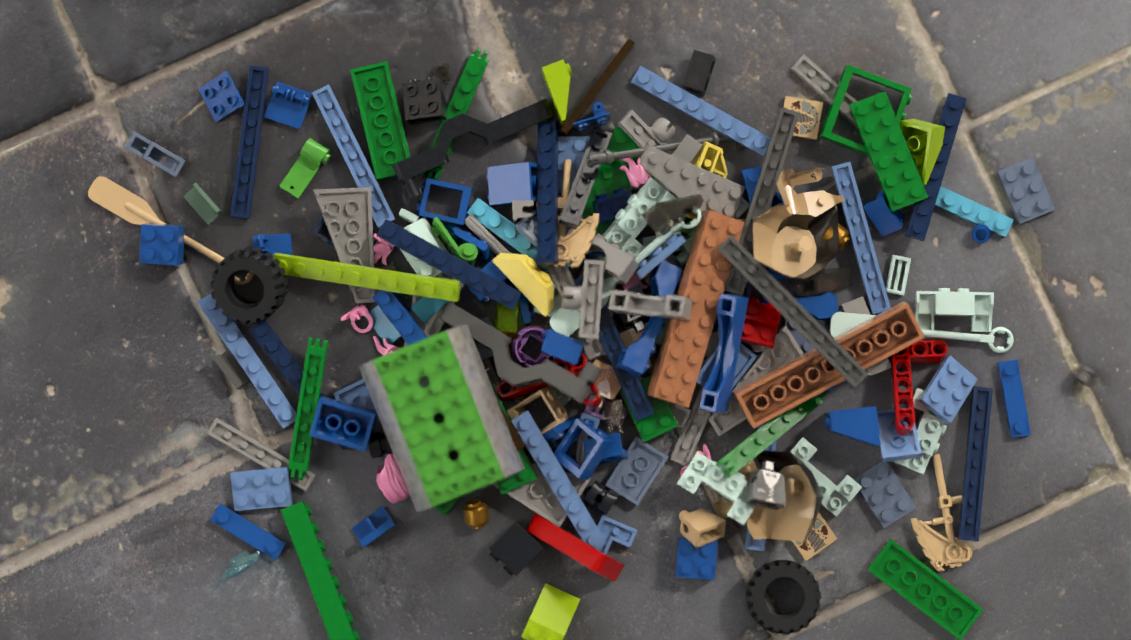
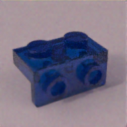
M625 188L615 190L614 195L607 196V193L595 196L596 200L592 201L594 212L600 214L598 224L616 219L615 216L618 211L624 210L628 205L627 201L631 197V190L625 191Z

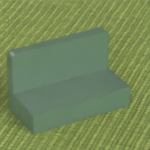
M195 182L193 184L194 187L183 197L210 226L223 212Z

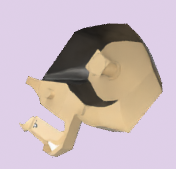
M815 167L814 170L794 172L793 168L783 170L776 184L785 205H777L753 220L754 258L760 264L782 276L797 280L806 279L820 271L839 253L837 204L844 201L843 195L836 196L824 190L797 194L793 189L795 185L819 182L822 179V170L824 168ZM831 226L833 237L830 240L823 239V233Z
M764 450L738 472L746 477L744 480L749 483L751 474L758 469H762V462L774 463L773 472L784 476L786 506L779 510L755 506L747 519L749 532L754 539H778L805 543L815 523L823 500L819 484L812 471L791 452ZM718 494V502L715 503L717 514L724 518H729L727 514L734 503Z

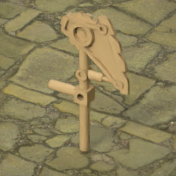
M570 159L564 160L561 197H558L560 216L570 190L572 160ZM593 213V216H589L587 219H580L579 223L581 224L577 227V230H573L567 236V226L559 224L558 264L554 266L558 267L561 265L563 267L573 262L571 264L572 268L580 266L585 258L584 255L590 249L591 241L595 237V229L598 226L600 214Z
M935 454L932 456L940 496L937 497L938 508H942L943 517L925 522L912 518L911 523L914 532L918 535L916 536L918 543L924 548L922 550L925 556L932 560L930 563L937 571H944L942 568L943 564L955 568V566L960 567L962 563L970 561L973 551H971L967 544L963 543V540H958L957 537H954L953 517L950 514L949 507L952 504L961 503L962 495L952 497L947 495L940 454ZM945 524L947 538L934 531L928 525Z

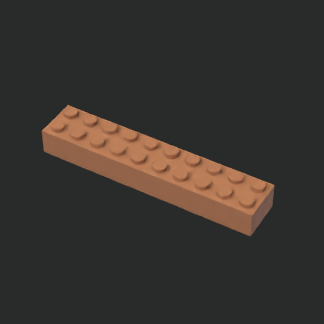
M711 210L702 211L701 213L702 217L697 226L676 295L692 300L690 320L669 318L646 394L647 396L688 408L717 316L720 294L724 293L732 266L717 248L730 235L739 242L745 223Z
M901 302L834 339L865 370L925 338L908 303ZM814 348L733 391V394L749 425L755 428L846 379Z

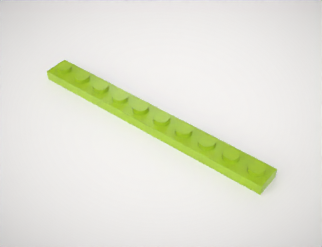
M281 253L273 254V260L278 259L280 261L279 267L285 269L286 273L284 275L455 302L459 300L460 281Z

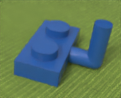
M578 413L542 434L555 451L559 446L557 439L564 435L563 431L565 430L567 433L576 418L581 419Z

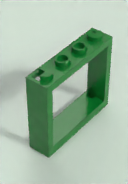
M846 65L841 74L819 138L869 157L864 145L831 133L852 74L902 93L895 113L898 123L904 120L906 116L904 109L911 102L912 95L910 92L912 88L851 65Z

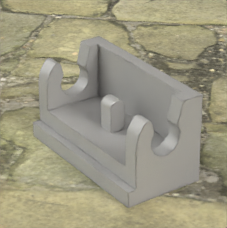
M534 200L512 201L513 223L515 225L523 218L532 216V213L528 212L534 211Z

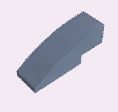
M135 131L131 133L123 147L175 177L185 162L184 159Z

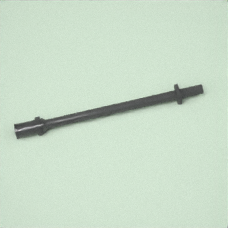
M715 131L710 133V137L695 139L701 144L706 141L717 147L718 143L733 141L725 135L717 136ZM681 142L652 147L663 152L673 151L677 149ZM644 148L614 153L604 150L602 153L588 154L587 158H590V160H587L588 165H611L614 160L642 156Z

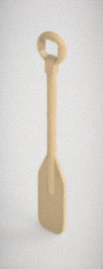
M106 177L96 178L89 188L88 196L92 201L132 224H166L157 217L144 199ZM184 235V243L217 263L224 259V257ZM251 271L247 273L245 281H240V278L235 276V284L245 285L253 279L254 273Z

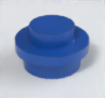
M978 224L972 229V238L977 243H985L991 237L990 228L984 224Z

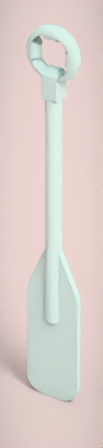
M693 203L680 205L675 212V221L635 256V261L639 264L681 228L691 229L697 226L702 217L699 207ZM685 207H692L691 210L694 214L698 213L697 219L694 218L689 225H686L678 217L679 213H683L686 210ZM613 276L603 280L601 309L607 304L611 291L614 290L619 281ZM562 307L551 317L550 325L555 332L569 337L580 328L581 313L578 310H568Z
M836 312L830 320V334L835 338L876 315ZM996 327L989 335L921 329L925 337L988 343L989 347L997 353L1009 351L1014 342L1011 331L1005 327ZM996 331L998 334H1004L1005 332L1008 334L1009 337L1006 342L1008 346L1005 349L1003 346L994 347L995 336L993 334Z

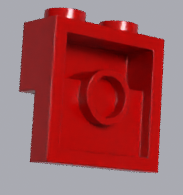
M756 298L748 299L741 342L773 349L781 314L770 302L762 304Z

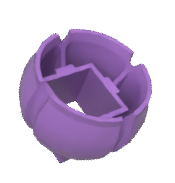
M529 326L523 328L517 333L518 337L512 341L513 357L518 364H524V368L542 364L545 359L549 360L553 357L540 352L534 360L520 351L530 335L541 343L544 342V339L541 338L544 332L542 327Z

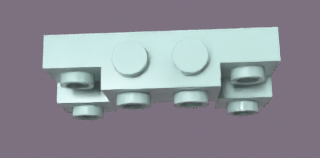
M650 177L637 194H633L628 199V205L624 210L618 211L615 221L602 236L606 238L609 244L611 242L617 244L624 253L629 251L634 256H637L645 247L635 238L657 211L661 210L669 218H672L677 208L683 203Z
M938 288V291H916L914 316L920 328L934 330V316H971V332H992L994 292H969L968 288H959L958 292H950V288Z
M916 388L913 402L914 408L922 411L916 425L922 458L893 462L924 474L930 457L938 451L940 443H937L938 439L944 435L947 425H944V421L919 401L924 390Z
M802 437L790 452L812 471L823 495L821 505L837 517L862 486L849 475H846L836 486L808 462L818 449Z
M697 452L677 485L685 488L693 495L700 483L706 485L734 503L727 516L744 525L756 506L744 503L748 487L747 481L744 480L746 477L736 472L727 479L726 475L731 471L721 472V469L726 466L724 463L717 467V462H713Z

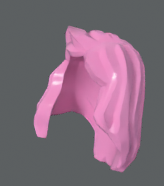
M394 454L387 455L384 467L379 466L376 470V482L388 501L395 504L407 499L410 494Z

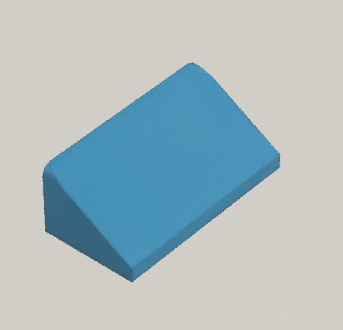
M422 297L411 309L425 323L449 300Z
M378 305L370 311L374 320L373 328L382 340L387 338L389 344H392L402 337Z

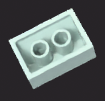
M425 217L404 228L448 252L441 240L432 232L431 226ZM401 250L417 275L438 278L444 274L440 270Z

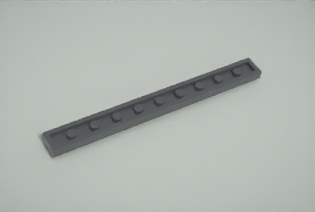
M782 107L780 108L739 243L753 257V220L770 209L777 187L776 183L781 174L800 114ZM733 265L731 266L724 291L743 296L747 279Z
M732 235L717 248L854 388L869 375Z

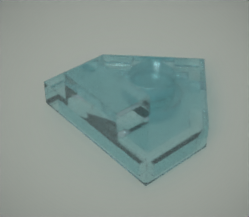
M247 550L229 560L232 566L223 573L226 578H231L262 559V556L259 552L249 555Z

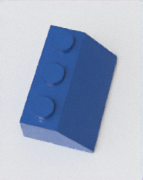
M323 396L319 398L310 436L366 451L378 414L372 409Z

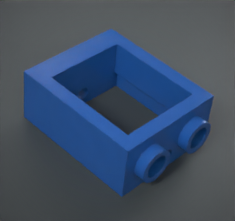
M427 178L426 183L423 182L421 186L423 193L422 201H418L416 212H419V217H425V219L429 220L438 217L443 223L464 227L472 188ZM431 185L463 192L457 219L425 212Z
M576 418L554 452L560 464L577 478L585 480L590 478L612 444V441L607 438L608 434L601 429L597 430L594 427L595 424L587 418L584 420ZM582 430L598 441L583 465L567 454Z

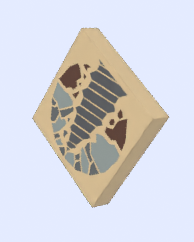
M785 96L783 108L800 113L793 137L817 140L823 102Z
M818 512L805 543L792 542L805 561H807L837 540V537Z

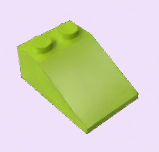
M564 59L542 67V75L562 127L566 123L570 78H572L569 63L565 64Z
M917 119L900 121L901 131L922 183L926 185L943 145L945 126Z
M545 583L521 637L526 640H563L580 599Z

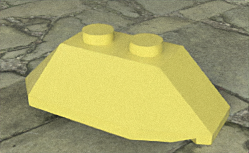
M705 141L690 163L726 178L728 173L723 157V149ZM685 207L686 210L683 213H679L690 219H697V216L687 207Z
M500 253L492 260L544 317L554 310L553 282L550 280L549 275L537 266L534 259L523 254Z

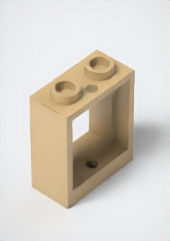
M549 385L507 410L510 418L513 419L525 412L523 408L525 405L542 396L556 421L540 430L542 434L569 419L566 409L560 404L555 391Z

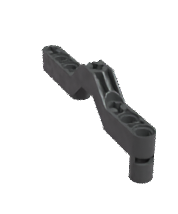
M449 303L440 317L441 321L452 328L467 324L473 340L493 352L498 376L517 389L545 382L582 404L591 390L590 384H595L602 372L599 367L591 362H587L580 375L576 377L547 359L542 364L523 368L511 361L508 345L512 339L452 303Z

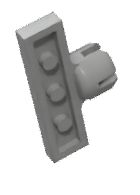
M629 110L617 123L640 148H644L645 145L667 144L675 134V127L673 125L670 128L667 127L670 123L667 119L659 118L649 127L633 110ZM667 151V152H666V153H668V154H670V155L673 154L672 151Z
M585 260L583 285L580 287L566 286L563 289V296L574 297V299H562L563 308L578 310L581 313L579 338L599 339L604 261Z

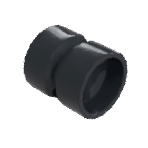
M384 431L382 435L378 432L372 434L369 442L372 459L383 457L384 453L387 455L393 453Z
M596 480L583 501L590 506H597L598 511L607 515L619 494L611 489L606 490L605 485ZM598 494L603 496L601 500L596 497Z

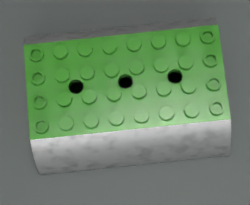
M467 324L446 330L359 367L416 512L428 509L525 469ZM423 376L430 379V385L426 388L419 385V379ZM436 413H442L445 417V421L440 425L434 422L433 418ZM457 450L459 452V459L451 461L448 457L449 451Z

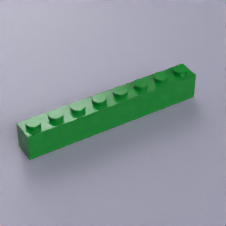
M302 501L281 509L330 640H361L358 631H354L351 625L354 623L351 613H347L345 605H347L346 599L338 591V587H340L337 576L333 577L330 570L333 569L331 560L325 557V544L323 540L319 541L317 533H319L316 522L312 523L310 505Z

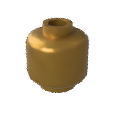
M838 223L839 249L842 250L850 241L849 231ZM831 226L823 233V239L830 240L833 237Z
M479 499L467 502L463 508L466 525L474 529L484 528V524L490 519L487 504Z

